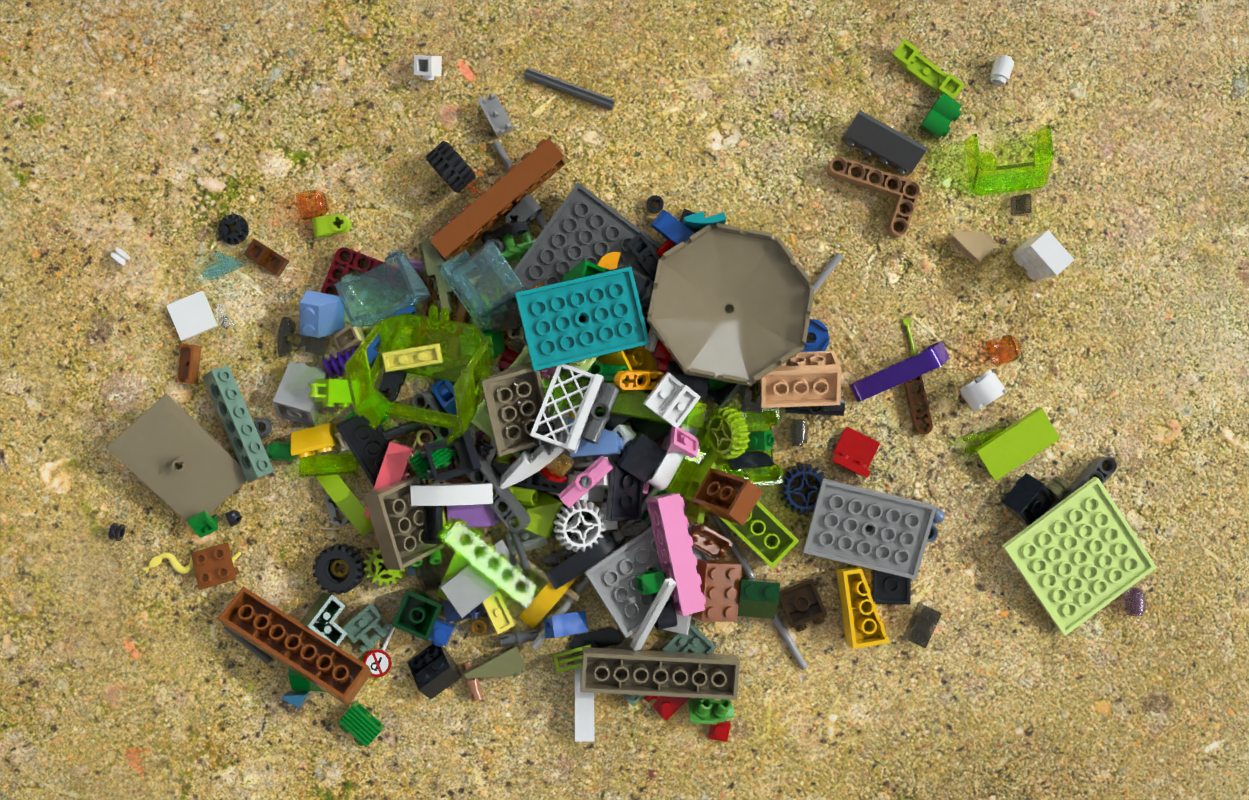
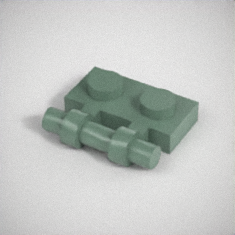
M370 603L342 629L347 632V636L353 643L359 639L363 641L359 649L364 653L367 649H372L376 645L375 642L381 637L384 638L393 626L389 621L381 625L379 621L384 616L373 603ZM373 627L376 632L369 637L366 633Z

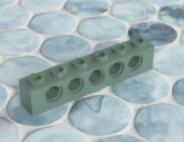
M229 365L211 370L202 378L247 482H253L273 473L272 464Z

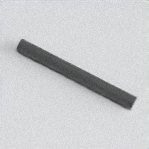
M509 530L523 571L530 569L531 567L518 531L513 532Z

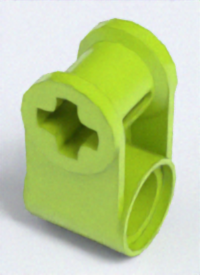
M340 214L319 216L311 219L315 238H326L346 233L351 228V221ZM340 220L343 221V224L338 227L337 224L340 223Z

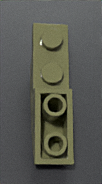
M421 237V243L418 246L420 254L424 255L425 260L422 263L424 274H427L428 277H436L433 283L435 291L439 292L440 299H437L438 308L444 314L453 313L450 294L457 293L451 271L438 250L425 237Z

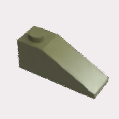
M513 645L463 672L465 678L510 677L512 675L516 677L524 672L523 669L526 668V665L517 646Z

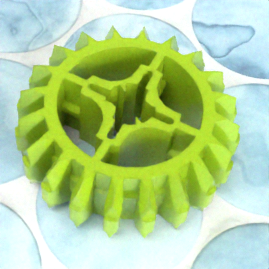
M726 406L715 409L710 413V417L707 418L708 423L705 425L707 428L705 433L708 436L706 441L710 443L709 448H713V453L723 459H733L745 453V449L748 448L747 442L750 441L748 438L750 432L747 430L749 425L745 423L746 418L742 417V412H738L737 408Z

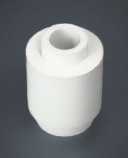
M1001 55L995 58L990 74L991 83L1004 86L1009 81L1014 66V61L1010 56Z

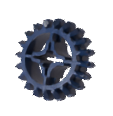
M800 464V470L796 466H792L793 473L790 470H786V473L789 475L788 478L781 476L785 480V484L779 483L778 485L784 487V490H779L778 493L785 495L780 498V501L787 500L784 507L788 508L791 506L790 512L793 513L797 508V515H801L804 510V514L808 516L809 509L813 513L817 500L816 498L809 504L810 495L819 491L821 478L825 473L820 472L817 474L818 467L813 468L811 471L812 466L810 464L806 466L805 470L804 464ZM806 474L813 476L818 485H809ZM800 475L798 485L789 488L793 479ZM806 484L805 487L810 489L805 491L804 495L802 492L796 491L802 489L803 485ZM790 494H799L803 505L796 504L791 499Z

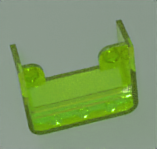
M1046 125L1036 132L1038 147L1033 153L1034 162L997 166L993 154L989 152L979 153L977 134H972L965 140V150L972 193L976 196L1035 190L1044 187L1048 182L1054 157L1050 125Z

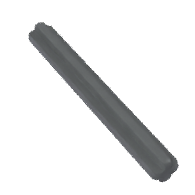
M531 68L525 70V79L612 110L615 100Z

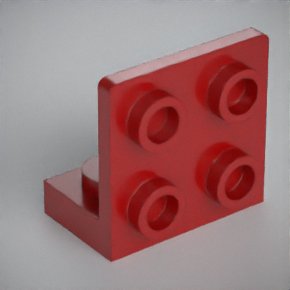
M845 427L829 460L862 477L868 478L871 472L868 470V467L880 443L850 427Z

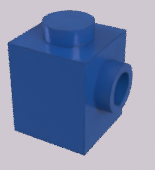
M438 617L429 637V640L432 641L431 643L442 647V645L446 646L456 624L446 622V620Z

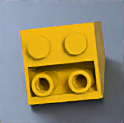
M333 423L291 432V456L298 455V458L315 455L314 451H317V453L333 451V446L338 445L337 438L334 436L336 433Z

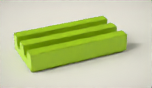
M583 647L553 654L557 673L580 668L581 663L561 669L560 665L580 660L582 655L558 661V657L580 652Z

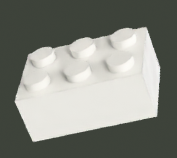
M1049 230L1028 238L1012 252L1015 262L1023 266L1027 270V275L1032 280H1036V282L1057 276L1075 260Z

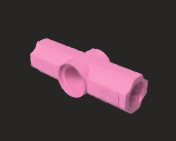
M601 455L558 495L560 500L570 508L613 469L611 463ZM584 476L590 479L588 487L583 486L581 483Z

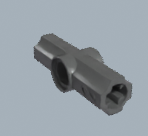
M603 383L596 402L591 408V414L581 435L582 439L592 444H598L605 424L610 418V412L620 388L610 383ZM601 409L606 414L603 417H597L595 415L596 411Z

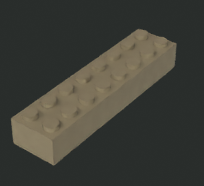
M583 647L580 690L581 692L737 700L740 660L736 655L649 650L633 651L629 649Z

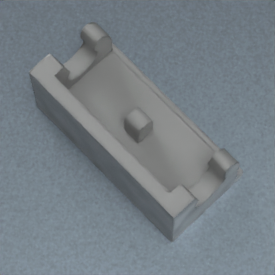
M489 93V97L485 99L484 97L477 99L497 138L514 129L498 97L494 93Z

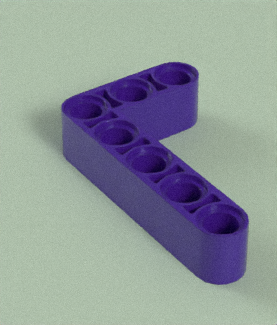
M940 341L925 348L921 353L864 377L849 386L856 401L860 402L944 365L950 357L943 342Z

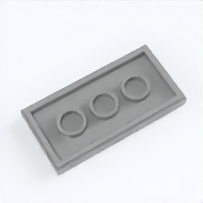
M498 539L441 584L439 588L458 615L463 618L518 574L522 568L503 540Z

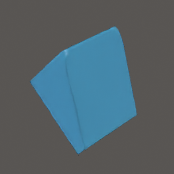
M288 691L282 699L298 708L305 702L310 691Z

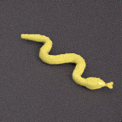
M168 552L153 557L149 561L148 567L143 568L148 573L150 568L161 564L163 559H168L178 573L188 574L194 570L192 557L189 564L183 567L176 557ZM237 552L232 556L233 563L241 555V552Z

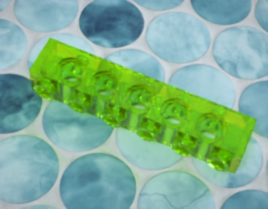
M450 518L436 537L518 605L528 608L540 592V589L536 586L537 582L529 576L526 578L522 574L524 571L516 565L512 566L509 563L510 559L501 553L499 555L496 553V547L491 543L483 542L481 540L482 536L475 530L470 531L467 528L468 524L464 520ZM464 534L465 540L460 543V537ZM478 546L479 551L474 555V549ZM490 558H492L493 562L490 566H488V561ZM506 569V575L502 578V572ZM518 581H520V585H519V587L516 589V587H515V586H516V583H517Z

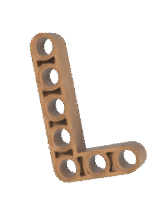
M835 157L830 161L827 166V173L831 177L896 198L887 225V233L891 237L896 238L907 231L920 193V187L916 182L842 157ZM833 164H839L841 166V171H835L833 169ZM851 170H857L859 172V177H853L851 175ZM870 175L877 178L876 184L870 182ZM888 181L895 184L894 190L888 188ZM906 187L913 190L912 196L907 195ZM900 205L907 208L906 214L900 212ZM894 223L901 226L900 232L894 230Z

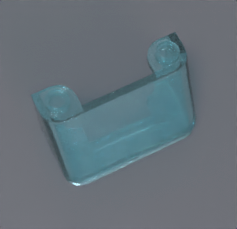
M393 250L387 253L388 257L385 258L386 262L360 276L345 275L341 277L340 282L335 284L352 327L377 324L398 311L413 306L431 296L427 286L404 252Z

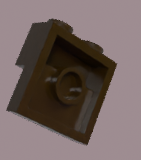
M813 579L780 591L779 601L791 631L801 632L807 629L806 625L814 623V625H819L825 622L824 618L827 617V612Z

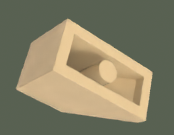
M954 232L947 237L974 264L979 263L996 246L993 243L992 237L983 232Z

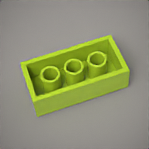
M759 501L755 504L743 526L720 518L772 569L799 542Z

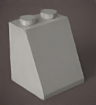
M290 361L273 399L277 416L315 427L322 402H315V397H308V394H310L308 383H315V379H329L327 372L320 367L313 368L303 362Z

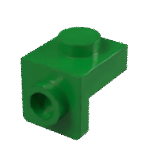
M771 430L748 431L750 432L748 434L750 441L747 442L748 448L745 451L773 449L774 436Z

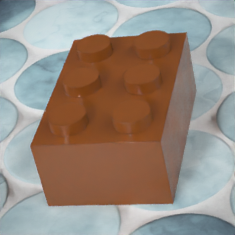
M710 468L691 501L708 514L743 526L760 498L762 491L748 479Z
M697 559L696 570L701 577L702 584L700 588L705 596L706 604H704V611L693 613L692 617L701 622H737L742 564L733 560Z

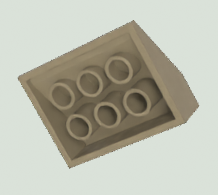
M528 362L481 380L498 456L537 446L535 438L531 437L530 433L545 398L540 370L533 371L532 363ZM547 407L544 413L547 418H550Z
M414 476L380 487L364 495L386 569L402 570L445 547L444 542L443 544H425L424 506H411L410 485L427 484L425 478L420 480L418 476Z

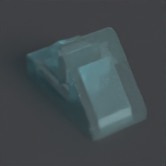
M213 250L219 264L214 263L207 266V270L202 271L205 279L212 281L246 265L241 260Z

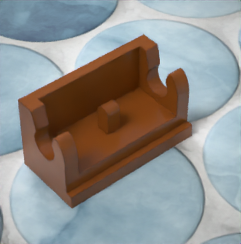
M179 344L181 348L178 378H176L175 382L198 384L201 346Z
M704 525L692 526L689 533L693 540L692 547L716 560L725 558L727 556L724 553L725 549L733 545V541Z

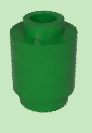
M273 442L268 444L267 455L273 461L292 462L297 457V455L291 456V442Z

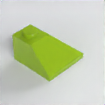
M537 490L538 500L536 505H522L531 520L529 526L524 529L549 538L554 527V520H557L556 513H560L563 502L541 490Z

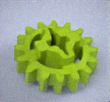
M374 547V554L369 552L367 556L370 559L364 560V563L368 564L364 571H369L366 577L372 576V583L379 581V586H382L385 582L388 587L391 585V581L396 584L398 582L397 577L402 578L403 574L401 572L406 571L407 568L402 570L384 569L381 571L384 566V560L381 555H378L381 553V550ZM373 564L376 566V572L374 571ZM384 574H389L390 576L392 575V577L384 578L382 576Z

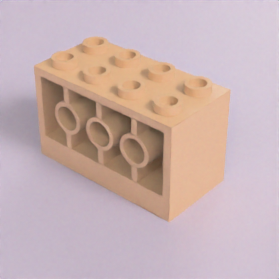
M835 351L800 352L758 380L757 391L761 408L840 405L842 369Z

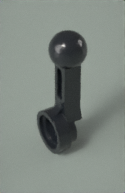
M524 221L506 223L493 231H485L481 236V240L485 244L488 240L499 239L508 233L511 237L521 235L529 229L527 224H524Z

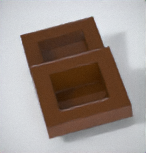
M256 239L252 240L244 253L245 256L280 277L289 263V260Z

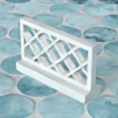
M567 364L557 366L530 436L576 454L582 439L581 435L591 414V408L595 404L604 383V376L594 375ZM561 369L570 371L572 378L562 382L559 377ZM583 376L590 378L588 386L580 389L576 379ZM574 381L578 390L567 394L563 385ZM561 386L565 396L554 400L552 396L553 389ZM580 393L583 400L581 404L573 407L569 397ZM567 399L571 408L560 413L556 403ZM554 404L558 414L547 418L544 413L545 409ZM573 411L575 416L574 422L565 425L562 416ZM560 417L564 427L552 431L549 421ZM547 423L550 433L543 436L537 434L538 427ZM566 430L568 435L566 443L557 441L554 434Z

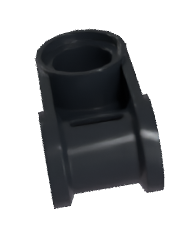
M407 371L384 372L378 390V398L382 402L391 403L398 398L400 389L406 379ZM389 391V393H391L392 396L387 397V395L384 394V392Z
M658 592L652 594L651 603H653ZM671 595L654 624L656 630L677 626L674 600Z

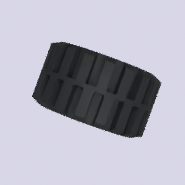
M442 141L426 155L428 163L454 192H461L476 178L473 170L448 142Z
M335 544L320 552V555L316 557V564L313 565V569H315L313 577H317L318 580L315 582L317 585H322L321 589L323 591L327 589L330 594L336 593V595H340L341 593L349 592L360 584L361 579L365 575L364 568L366 564H363L365 559L360 557L359 554L361 552L359 550H354V546ZM334 558L343 559L348 564L349 574L346 579H338L331 573L330 564Z

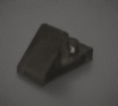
M506 299L507 311L491 314L493 333L523 327L517 303Z

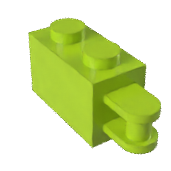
M315 379V383H308V386H310L308 397H315V402H323V406L335 407V403H337V407H349V403H357L358 380Z

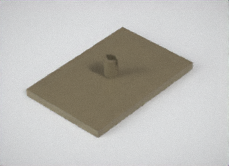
M167 393L106 447L186 522H188V518L203 511L210 515L247 481L239 461Z

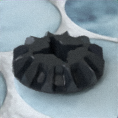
M237 214L225 215L219 221L217 229L219 237L224 242L236 245L242 243L247 238L249 226L242 216ZM236 224L235 228L239 234L235 232L230 234V229L227 225L234 226Z

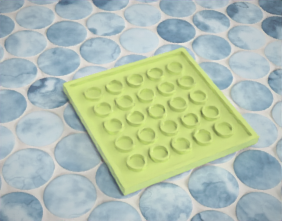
M1093 477L1002 545L1011 561L1064 636L1157 568L1097 477Z

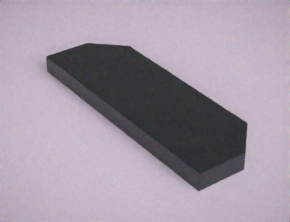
M763 451L745 452L737 458L727 460L731 470L769 467L775 464L770 455Z
M609 627L574 636L569 646L570 650L591 645V648H603L621 643V636L619 631ZM582 651L572 653V655L582 653Z

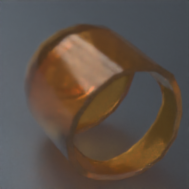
M316 189L296 193L298 209L303 220L327 214L329 202L323 191Z
M1004 335L998 343L994 339L986 341L989 358L997 367L1016 361L1021 355V345L1013 335Z

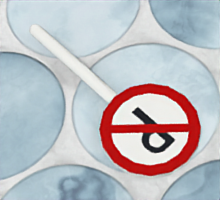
M395 627L390 629L382 649L371 650L364 657L363 663L369 666L372 672L371 677H383L391 669L392 660L385 649Z

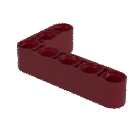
M342 247L335 253L321 293L328 294L331 288H335V296L342 297L352 270L359 271L415 294H423L427 290L428 285L425 279L416 274ZM349 252V260L343 262V254ZM367 259V267L361 269L360 262ZM381 266H385V274L379 276L378 269ZM338 270H342V278L336 280L335 273ZM403 273V281L397 283L395 280L396 275ZM416 280H421V288L415 290L413 283Z

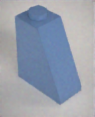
M568 417V424L573 423L575 418ZM603 429L598 444H592L581 439L576 454L570 452V457L585 458L601 455L621 454L620 450L623 449V439L619 437V434Z

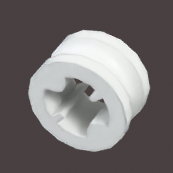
M118 247L115 248L114 253L110 254L112 258L122 265H125V261L131 258Z

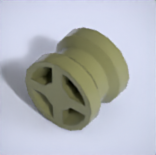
M1057 476L1053 478L1051 484L1046 486L1051 495L1058 500H1061L1063 494L1071 489L1065 481Z

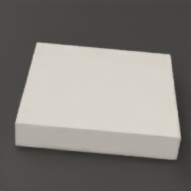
M204 291L166 305L181 341L219 327Z

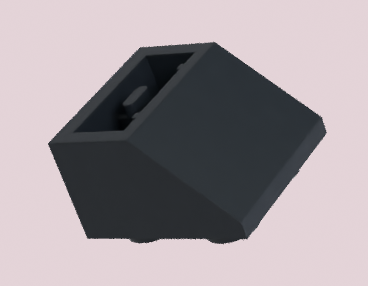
M431 644L407 662L418 690L429 699H433L462 677L455 661L443 645L439 647Z

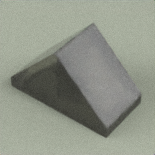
M429 555L424 557L422 565L416 567V576L423 592L439 589L442 582L438 564H430Z

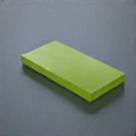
M1038 407L976 448L975 451L992 479L996 482L1058 441L1060 437L1044 410Z

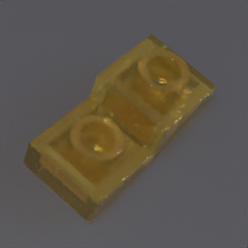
M561 453L546 465L544 469L562 478L574 464V461Z

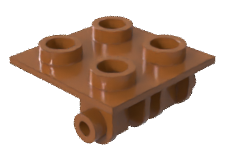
M229 542L191 553L199 590L236 580L239 570L233 565Z

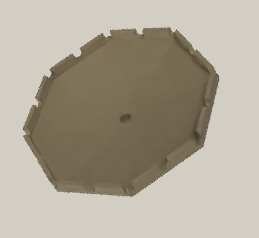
M720 223L710 226L709 224L690 236L689 240L685 243L682 241L662 254V257L658 260L647 322L684 374L751 386L804 350L815 289L812 285L813 281L801 265L794 262L792 253L780 237L776 238L770 232L753 229L742 231L741 227Z

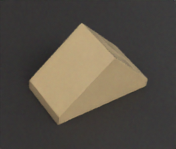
M355 322L350 323L332 336L340 354L345 349L348 351L352 347L367 342L360 324Z

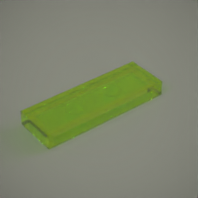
M353 454L300 458L298 472L300 477L358 473V461Z

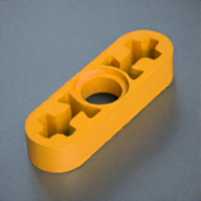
M657 370L619 371L614 377V384L623 390L654 389L665 374ZM640 375H642L643 382L640 385H638L637 379ZM658 377L655 382L650 381V378L656 379ZM625 378H628V379H630V382H629V381H624V382L622 383V380L625 379Z

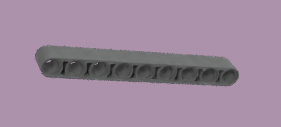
M433 392L414 395L412 400L414 408L438 438L442 437L445 439L463 432V429L443 408ZM450 446V450L455 455L453 458L460 466L456 449ZM476 448L481 469L466 475L473 484L492 483L496 494L493 491V504L489 505L510 531L515 532L528 527L531 521L529 514L508 487L500 488V477Z

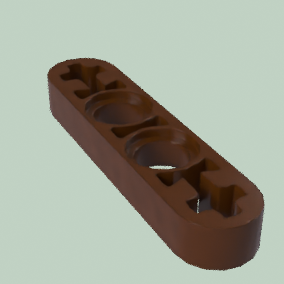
M922 375L917 377L918 380L904 382L914 430L918 434H928L932 431L933 424ZM913 383L918 384L920 387L917 394H912L910 391V386ZM917 402H921L924 406L923 411L920 413L914 410V405ZM926 414V418L922 417L923 423H927V427L923 431V429H919L921 418L916 419V416Z

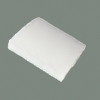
M666 372L643 404L678 429L701 397L669 372Z

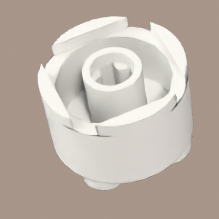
M991 370L960 389L962 397L974 413L1007 392Z

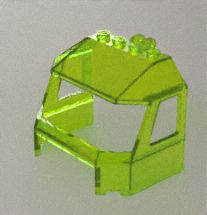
M435 305L430 306L429 317L402 313L379 320L344 365L354 412L360 417L363 415L370 421L369 425L374 430L384 416L387 415L454 429L447 439V445L456 437L463 435L476 414L483 394L481 380L488 378L491 373L488 340L477 325L449 321V310L446 307L441 309L440 319H438V310ZM379 333L381 349L370 370L366 350ZM440 343L443 363L402 370L407 371V373L456 382L453 389L457 415L390 402L374 388L383 364L381 353Z

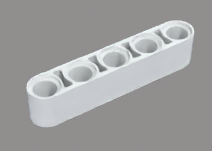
M696 403L681 423L682 426L680 428L696 436L707 416V410ZM669 435L666 436L661 445V447L666 451L668 446ZM680 451L666 453L647 482L660 491L666 489L685 454Z

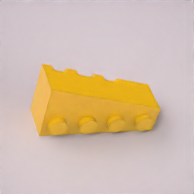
M855 566L836 569L846 645L856 649L891 643L877 612L876 604L871 597V591L862 569Z

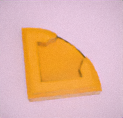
M621 252L606 254L599 260L597 265L607 270L616 269Z

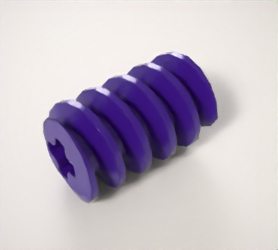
M359 345L358 352L352 347L351 354L345 349L344 356L337 352V358H334L332 354L329 355L328 361L324 356L322 357L325 370L332 379H335L337 374L343 376L344 372L350 374L351 370L357 372L359 367L362 370L366 368L364 366L365 353L361 345Z

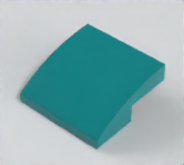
M703 211L684 217L682 223L689 229H703L709 224L710 226L716 225V223L724 224L726 216L722 212L705 218Z

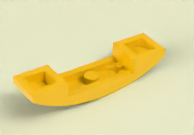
M577 577L556 590L551 582L548 581L519 615V618L534 629Z

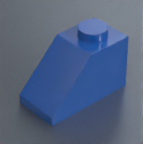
M446 376L430 387L443 408L455 421L471 410Z

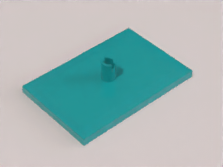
M632 266L515 293L533 371L650 344ZM579 316L584 318V323L579 321Z

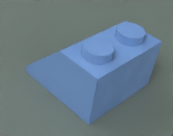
M307 290L299 302L300 334L320 338L342 330L345 323V297Z

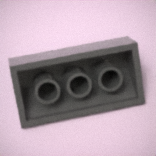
M861 110L851 120L841 138L847 146L857 147L862 150L861 153L865 156H873L878 159L881 165L891 166L895 169L896 173L902 176H908L912 173L928 149Z

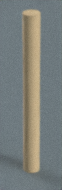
M517 554V555L515 556V559H516V561H517L518 563L521 564L520 559H519L518 554ZM529 561L531 567L529 570L548 582L549 579L545 574L546 571ZM570 587L565 592L566 595L576 602L581 597L579 593Z

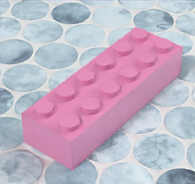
M666 493L646 498L661 570L666 573L668 579L672 578L676 582V586L671 593L674 600L675 613L686 616L704 611L706 599L700 588L702 581L696 570L697 559L692 552L693 540L687 529L689 522L684 515L683 508L685 504L683 498L679 493Z

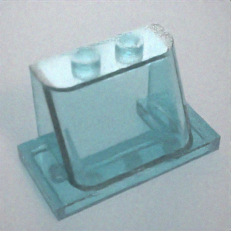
M493 241L471 256L467 250H464L437 267L482 332L510 314L505 305L516 298L515 293L526 290Z

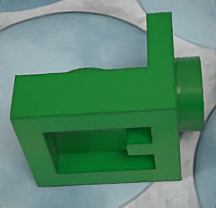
M206 511L188 518V525L200 538L218 530L217 517L215 515L210 516Z

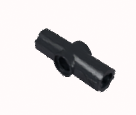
M841 399L840 405L819 406L816 412L812 411L810 406L785 407V413L844 416L845 400Z

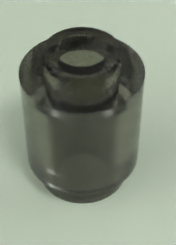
M792 419V424H789L788 442H792V446L803 447V443H807L809 429L807 420Z

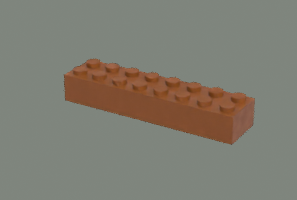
M550 138L541 140L536 145L537 149L532 153H526L517 166L512 165L508 168L507 174L503 178L499 177L494 180L489 190L480 192L476 196L477 200L475 202L466 204L461 209V214L457 217L456 215L451 217L447 221V226L443 229H437L432 234L431 243L445 259L453 261L479 239L485 231H488L506 216L523 197L533 193L568 163L565 156Z
M244 586L218 617L223 626L347 706H349L372 674L368 665Z

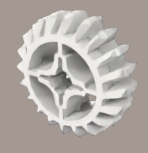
M582 499L581 502L577 501L567 509L562 506L561 510L563 513H556L559 520H554V524L558 526L553 528L554 532L557 533L555 537L557 540H560V544L562 546L566 545L565 548L567 550L573 549L574 552H577L579 548L585 552L586 546L592 549L593 542L598 545L596 539L598 537L603 538L600 532L606 531L601 526L606 521L601 519L604 514L599 512L600 508L594 506V503L591 501L587 503L585 499ZM581 512H589L593 520L584 519ZM573 515V519L570 522H568L570 517ZM579 523H583L581 528L578 529L577 525L579 526ZM567 532H575L578 540L570 539Z

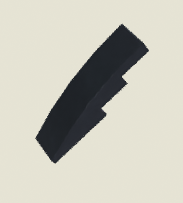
M492 462V468L499 477L512 465ZM538 471L514 485L561 493L566 488L567 482L557 483L550 481Z

